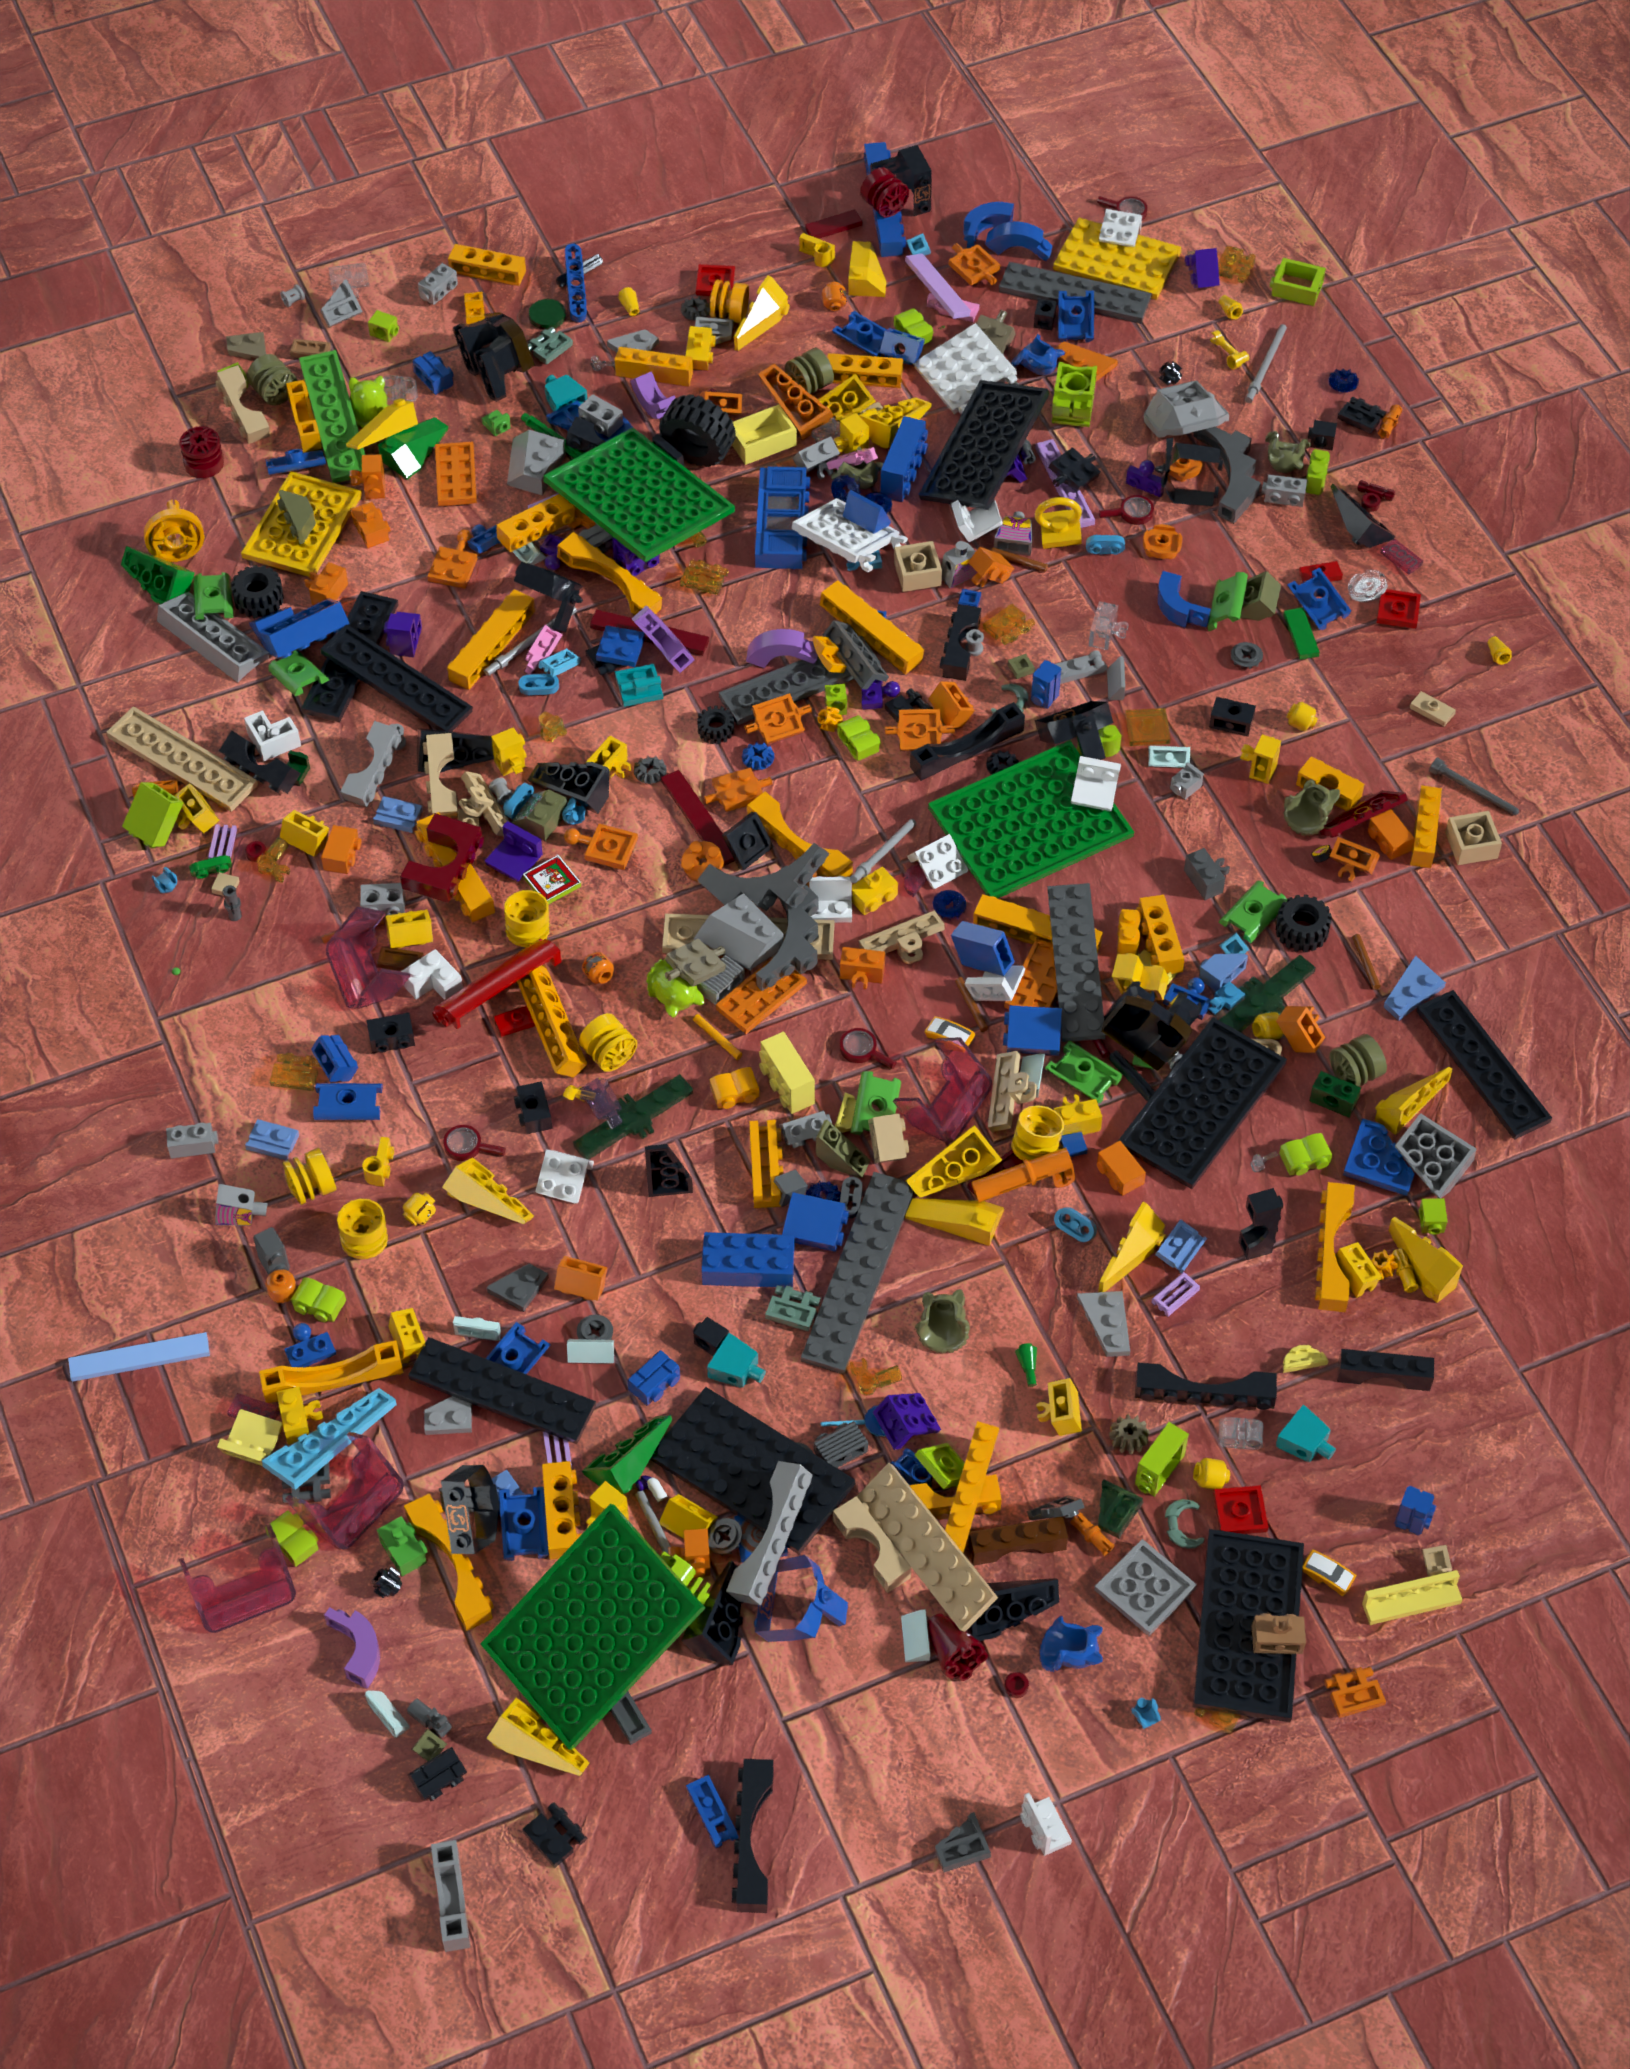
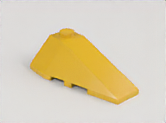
M853 241L848 295L885 297L886 279L872 243Z
M767 275L757 290L759 296L756 302H751L749 306L748 318H743L734 336V350L739 351L777 324L789 311L790 306L787 294L769 275Z
M856 374L818 399L820 403L832 411L834 420L831 422L846 418L854 413H860L876 402Z
M915 397L899 401L897 406L884 405L882 410L869 409L859 416L869 426L871 441L882 448H890L903 417L906 416L920 420L931 408L932 403Z
M403 398L394 400L393 404L386 406L346 443L347 448L359 450L417 425L418 421L413 402L405 401Z
M1447 1067L1391 1094L1386 1100L1382 1099L1375 1108L1377 1110L1375 1120L1396 1135L1449 1082L1452 1068Z
M974 1125L909 1177L906 1182L915 1194L921 1198L984 1175L1001 1162L1002 1159Z
M473 1157L456 1166L442 1187L453 1199H458L461 1202L521 1224L527 1223L534 1217L517 1198L509 1197L506 1192L507 1188L503 1184L498 1185L493 1180L495 1175Z
M912 1198L905 1219L989 1246L1004 1208L985 1201L978 1203V1201Z
M1142 1202L1130 1222L1127 1239L1123 1237L1120 1241L1116 1253L1118 1257L1113 1256L1100 1279L1098 1292H1106L1152 1255L1157 1246L1161 1247L1166 1239L1164 1234L1165 1224L1147 1203Z
M1393 1217L1388 1230L1398 1249L1405 1251L1409 1264L1414 1268V1277L1423 1293L1438 1303L1456 1289L1463 1265L1443 1247L1435 1248L1431 1245L1429 1238L1424 1237L1421 1239L1412 1227Z
M515 1698L504 1711L486 1738L492 1742L494 1747L504 1750L506 1753L581 1776L590 1763L575 1748L569 1750L558 1739L554 1731L550 1727L548 1729L540 1721L542 1717L518 1698Z

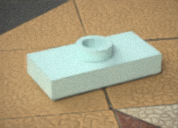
M454 1316L453 1327L456 1335L500 1341V1323L485 1321L482 1318L471 1319Z

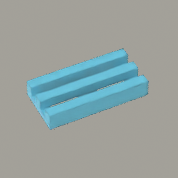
M566 648L539 661L538 667L540 669L545 668L544 671L546 673L551 672L550 676L554 677L579 665L581 658Z

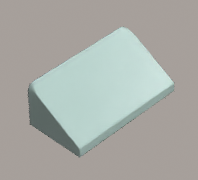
M533 542L512 551L520 561L535 565L546 558Z
M1148 747V766L1184 768L1188 762L1190 763V747Z
M1035 1054L1022 1058L1020 1072L1027 1073L1029 1075L1028 1082H1034L1037 1085V1098L1045 1054ZM1027 1090L1025 1095H1028L1031 1090Z
M568 1339V1363H614V1340Z
M926 1609L901 1616L905 1662L930 1661Z
M369 1690L365 1692L367 1704L394 1737L397 1738L410 1728L409 1724L383 1692Z

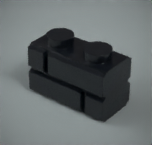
M450 1747L407 1774L421 1800L423 1801L428 1798L431 1802L443 1794L441 1789L447 1785L453 1788L464 1781L462 1776L467 1771L454 1749Z

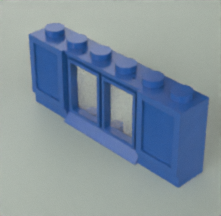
M806 467L760 468L755 568L802 569L803 561L807 559V549H803V546H807V537L800 535L791 528L795 520L809 513V506L805 505V503H809V491H806V489H810V477H806Z

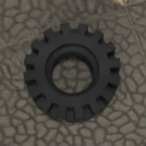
M709 706L707 711L703 709L702 714L699 713L697 718L700 738H704L705 742L710 740V744H714V741H717V744H721V740L725 743L727 738L730 739L732 734H734L733 714H730V710L727 709L725 711V708L722 706L720 709H718V706H714V709H711V706ZM719 722L723 724L721 727L717 728L708 726L710 723Z

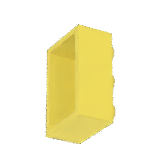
M780 405L733 422L736 437L732 446L745 465L797 445L796 428Z
M785 1032L761 1041V1051H759L761 1063H759V1067L763 1075L769 1077V1083L773 1091H777L780 1095L779 1098L784 1108L787 1107L790 1113L793 1114L815 1104V1080Z

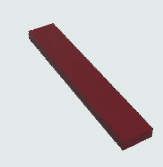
M597 609L590 622L591 629L603 632L606 625L643 632L632 618ZM668 627L689 653L704 655L709 643V636ZM645 634L644 642L653 643Z
M680 770L661 777L662 784L700 840L711 842L720 849L724 860L723 866L734 862L735 860L722 837V831Z

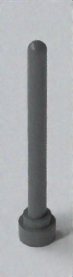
M1437 757L1430 766L1429 772L1435 775L1439 774L1440 776L1442 774L1512 815L1519 813L1517 807L1447 768L1445 761Z

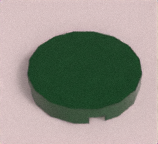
M554 299L539 300L529 308V320L532 325L539 329L540 327H544L547 330L550 327L557 328L563 324L566 318L564 305Z

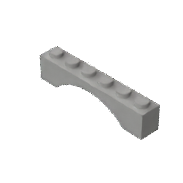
M781 1461L777 1463L770 1481L773 1507L768 1528L755 1551L734 1570L726 1590L727 1593L739 1602L761 1606L767 1594L769 1584L776 1571L781 1554L785 1549L788 1536L793 1528L794 1521L802 1506V1501L813 1476L800 1464Z

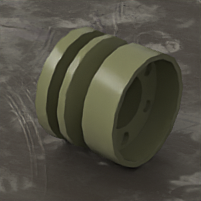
M816 347L804 352L802 356L794 357V359L787 361L785 364V373L798 385L805 388L809 394L832 384L834 380L833 369L828 358Z
M266 354L257 358L250 365L246 375L247 382L267 404L273 406L280 405L289 399L286 383L297 381V377L273 354Z
M1362 1034L1352 1039L1349 1044L1344 1043L1330 1051V1064L1336 1077L1356 1086H1363L1368 1080L1373 1081L1384 1075L1387 1071V1063L1382 1049L1374 1038L1368 1034Z

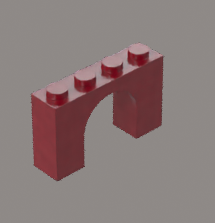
M435 813L426 828L428 841L454 850L457 853L455 859L442 867H429L409 860L400 875L402 889L449 903L452 896L456 895L460 881L465 879L469 864H473L475 853L478 848L482 847L484 837L479 826Z

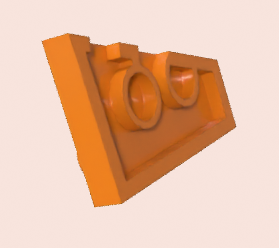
M1065 341L1054 348L1065 351V355L1057 358L1058 362L1076 367L1097 366L1096 382L1118 365L1117 359Z

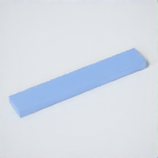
M205 1332L68 1358L70 1378L73 1382L210 1356L208 1336Z

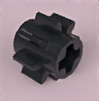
M1174 361L1171 364L1166 362L1159 369L1161 374L1159 379L1166 385L1170 383L1174 385L1182 377V373L1179 372L1182 368Z
M392 1567L389 1570L387 1568L385 1570L383 1568L379 1569L372 1579L373 1587L376 1588L374 1592L382 1598L385 1595L387 1597L389 1595H396L402 1586L401 1578L398 1577L400 1573Z

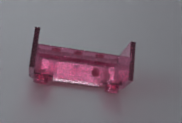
M357 906L326 945L328 961L345 1005L348 1008L360 1009L389 1000L394 997L411 977L409 973L381 969L378 972L371 951L378 943L375 927L386 915L385 911Z
M961 1037L936 1038L935 1043L946 1056L941 1064V1074L947 1081L928 1109L920 1098H895L893 1102L913 1127L943 1142H953L961 1135L990 1092L992 1079Z
M349 1432L347 1436L360 1451L351 1463L352 1472L357 1479L327 1511L320 1504H309L306 1500L289 1495L285 1498L307 1526L340 1549L350 1548L398 1498L404 1488L402 1478L369 1436Z
M271 1524L266 1525L273 1546L260 1553L258 1563L261 1570L215 1588L213 1580L207 1575H198L191 1578L184 1558L179 1559L202 1624L208 1632H220L288 1605L294 1600L296 1590Z

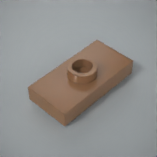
M294 339L290 356L301 358L329 352L331 350V342Z

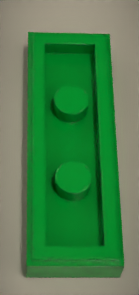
M1304 608L1284 610L1283 616L1299 660L1319 657L1320 652Z

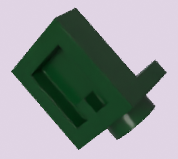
M290 750L287 765L301 773L294 785L300 786L310 770L309 759L302 752Z

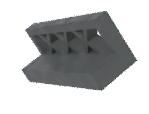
M833 620L822 636L829 637L839 647L836 655L847 666L846 668L859 686L867 690L875 679L886 682L889 676L850 624Z

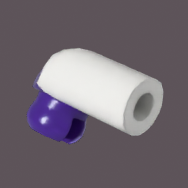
M643 1475L635 1482V1486L639 1491H644V1489L651 1490L657 1502L668 1497L656 1478Z

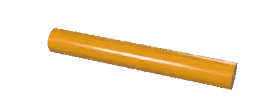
M699 1014L694 1016L693 1021L736 1060L742 1057L743 1054Z

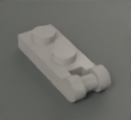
M1096 650L1089 655L1055 664L1062 669L1060 684L1106 671L1107 665L1105 661L1101 660V653Z

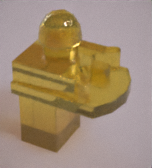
M546 711L538 717L542 726L540 733L543 740L553 742L558 736H566L567 729L564 727L562 718Z

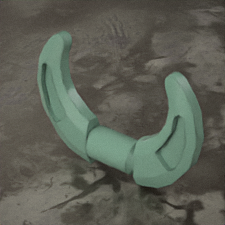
M1017 684L1002 685V690H1009L1015 693L1018 699L1016 705L1023 712L1022 708L1025 702L1028 701L1027 691ZM992 708L991 712L994 713L997 709Z
M1181 1499L1174 1501L1166 1510L1165 1518H1168L1169 1526L1167 1534L1173 1543L1182 1548H1196L1205 1539L1203 1537L1199 1539L1186 1537L1178 1529L1177 1518L1183 1510L1189 1508L1198 1510L1200 1505L1192 1500Z

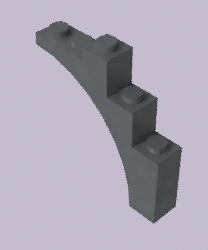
M1217 427L1195 431L1193 437L1202 441L1208 447L1220 449V459H1223L1229 486L1219 502L1218 516L1234 524L1259 496L1261 482L1251 478L1255 471L1256 460L1247 456L1250 452L1252 438L1236 430L1231 435Z
M813 843L792 864L762 877H736L724 873L709 864L697 881L724 905L744 893L754 904L765 911H768L774 905L778 897L796 909L808 894L804 886L825 862L829 853L816 843Z
M807 885L804 888L808 891V894L796 909L778 897L786 912L788 928L785 940L778 953L765 967L756 973V984L761 991L767 987H772L778 980L790 975L795 969L802 974L807 970L813 969L818 963L817 950L810 943L818 937V923L811 916L819 910L818 896Z

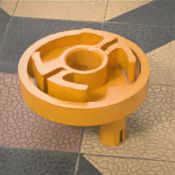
M169 500L166 504L168 509L153 515L144 528V540L148 551L153 556L169 562H179L191 558L201 549L204 543V530L201 521L193 513L180 509L177 500H174L175 505H173V500ZM176 534L181 535L178 539H176Z

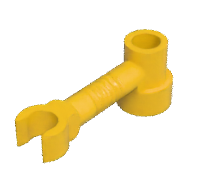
M1219 330L1211 332L1214 335L1210 339L1211 343L1221 346L1230 354L1227 357V364L1230 369L1235 370L1241 367L1243 363L1249 361V354L1246 351L1239 353L1224 340Z

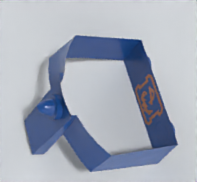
M806 1555L782 1559L777 1564L762 1605H758L757 1618L754 1621L755 1632L768 1642L815 1638L819 1630L822 1614L838 1626L846 1625L848 1602L824 1584L819 1565ZM812 1567L817 1581L815 1600L810 1603L805 1616L795 1629L770 1631L778 1572Z

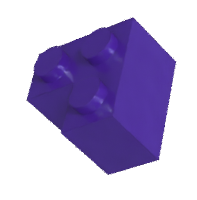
M1217 248L1188 251L1185 256V265L1188 267V270H1193L1190 279L1194 288L1220 286Z
M390 613L389 620L384 625V633H387L386 646H389L391 654L414 657L422 630L420 614Z

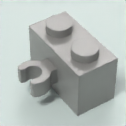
M830 436L799 451L792 459L797 467H806V473L817 468V476L821 480L825 477L823 470L827 471L829 476L833 473V469L829 470L826 463L837 457L840 452Z

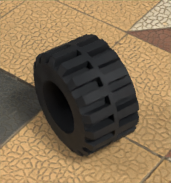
M253 565L251 568L248 566L244 571L240 570L238 575L233 577L234 581L231 582L233 599L236 609H239L241 614H245L247 617L253 616V618H258L280 609V605L283 604L284 594L281 579L276 571L273 572L272 568H266L263 565L261 567Z
M1295 895L1294 899L1290 897L1287 899V902L1281 904L1275 930H1277V937H1280L1279 941L1282 944L1286 943L1287 948L1290 949L1292 947L1297 952L1299 950L1308 952L1309 949L1315 951L1317 947H1322L1323 943L1326 942L1332 916L1329 913L1330 909L1328 906H1324L1325 903L1322 900L1317 901V897L1313 896L1310 898L1308 897L1309 895H1304V897ZM1296 921H1305L1310 923L1311 925H1299L1298 923H1296Z

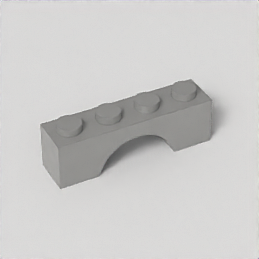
M374 721L366 737L370 747L374 750L371 764L359 773L348 774L340 791L346 801L366 808L369 802L373 801L376 793L375 790L378 784H381L383 781L384 771L391 764L392 755L401 743V736L397 728Z
M453 1840L431 1844L439 1900L442 1942L445 1952L471 1948L457 1842Z

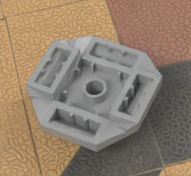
M1197 380L1157 390L1144 413V423L1158 438L1167 435H1183L1219 426L1224 421H1229V413L1215 399L1214 394L1207 392Z

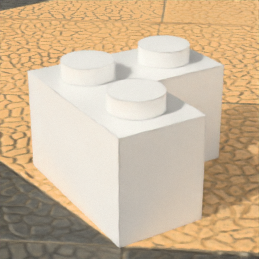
M262 710L244 718L247 734L253 744L256 745V749L263 761L301 746L298 729L290 717L271 724Z
M436 949L401 971L403 986L415 999H418L434 988L446 1000L463 989L461 975Z

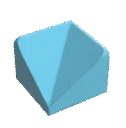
M923 233L906 240L912 255L931 254Z
M1237 932L1219 944L1225 954H1245L1249 951V948Z

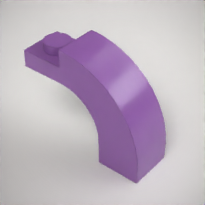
M652 372L630 380L632 388L645 411L654 419L662 418L671 402L675 399V396L667 398L662 394Z
M647 605L632 618L679 673L695 660L674 633Z
M776 629L764 632L752 640L748 646L746 662L765 668L771 659L787 655L814 664L817 661L818 655L813 642L804 639L803 632L790 629Z
M329 1607L324 1615L327 1625L347 1635L356 1643L354 1654L344 1668L346 1678L368 1689L377 1674L380 1664V1650L375 1631L370 1622L356 1610L350 1617L340 1609L336 1611Z

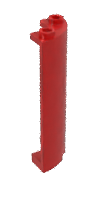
M538 939L436 1005L432 1012L434 1019L438 1023L441 1022L445 1027L452 1024L456 1029H459L461 1027V1017L542 964H546L549 961L554 967L562 962L560 949L547 939Z

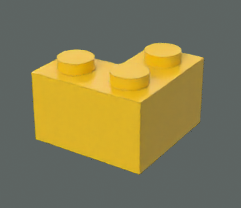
M1126 953L1125 955L1117 954L1112 978L1121 994L1133 981H1140V987L1149 993L1154 991L1155 1000H1164L1169 976L1164 968L1158 965H1152L1151 967L1143 966L1139 957L1132 953Z

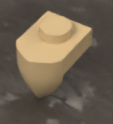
M1446 1545L1422 1550L1428 1576L1452 1571Z

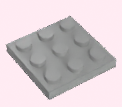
M1142 1539L1095 1585L1094 1590L1147 1636H1150L1196 1589L1197 1584Z

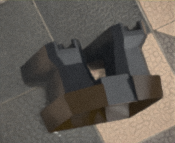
M501 312L484 314L485 319L470 325L460 323L453 327L465 367L472 375H481L486 393L490 399L496 402L507 397L505 374L511 371L524 373L535 366L523 330L512 318Z
M1133 981L1107 1010L1101 1032L1158 1071L1187 1042L1193 1030L1190 1025L1200 1015L1202 1006L1200 1002L1196 1005L1187 998L1188 993H1178L1170 1004L1164 1008L1157 1002H1154V991L1149 993L1140 987V981Z

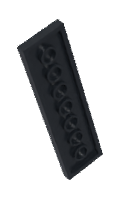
M360 591L347 617L350 623L348 626L379 645L384 635L385 622L389 620L390 613H395L399 605L398 600ZM326 658L320 671L329 681L320 684L318 680L314 682L301 707V711L303 714L340 723L361 680Z
M345 625L320 649L323 656L436 730L453 731L473 712V706L348 625Z
M1454 990L1417 1006L1416 1012L1514 1140L1551 1123L1552 1116Z
M428 1337L425 1343L426 1346H423L408 1375L409 1380L574 1444L578 1443L596 1407V1401L430 1337Z

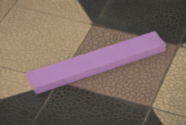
M923 253L906 256L905 262L953 319L970 316L971 310Z
M1054 439L1036 443L1035 449L1053 482L1057 476L1048 467L1052 461L1061 456V453ZM1065 483L1055 487L1060 497L1072 499L1080 505L1082 510L1080 518L1081 528L1095 525V518L1080 490L1076 492Z

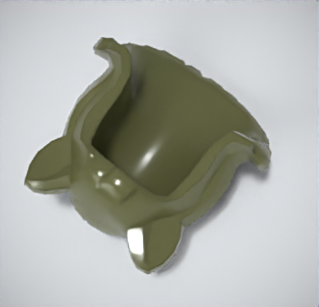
M1277 431L1269 432L1265 437V442L1269 443L1268 459L1271 466L1277 472L1285 474L1292 472L1296 468L1302 470L1305 449L1310 447L1308 439H1302L1300 444L1279 441Z
M874 460L869 463L862 461L863 463L852 466L843 462L838 471L836 469L833 472L831 480L835 481L836 478L840 477L856 488L868 489L877 482L878 472L882 469L884 463L875 462Z
M1308 780L1304 784L1302 791L1295 796L1290 795L1285 798L1284 818L1288 826L1296 833H1301L1302 836L1319 833L1320 830H1323L1334 803L1339 799L1340 790H1328L1320 784H1315L1313 780Z
M962 1289L956 1290L952 1295L939 1294L934 1296L930 1292H925L922 1298L924 1310L921 1315V1321L915 1326L916 1332L920 1337L919 1341L926 1348L936 1353L945 1354L946 1352L953 1353L958 1351L967 1343L966 1340L969 1339L968 1334L970 1330L969 1322L965 1319L966 1312L963 1307L965 1296Z

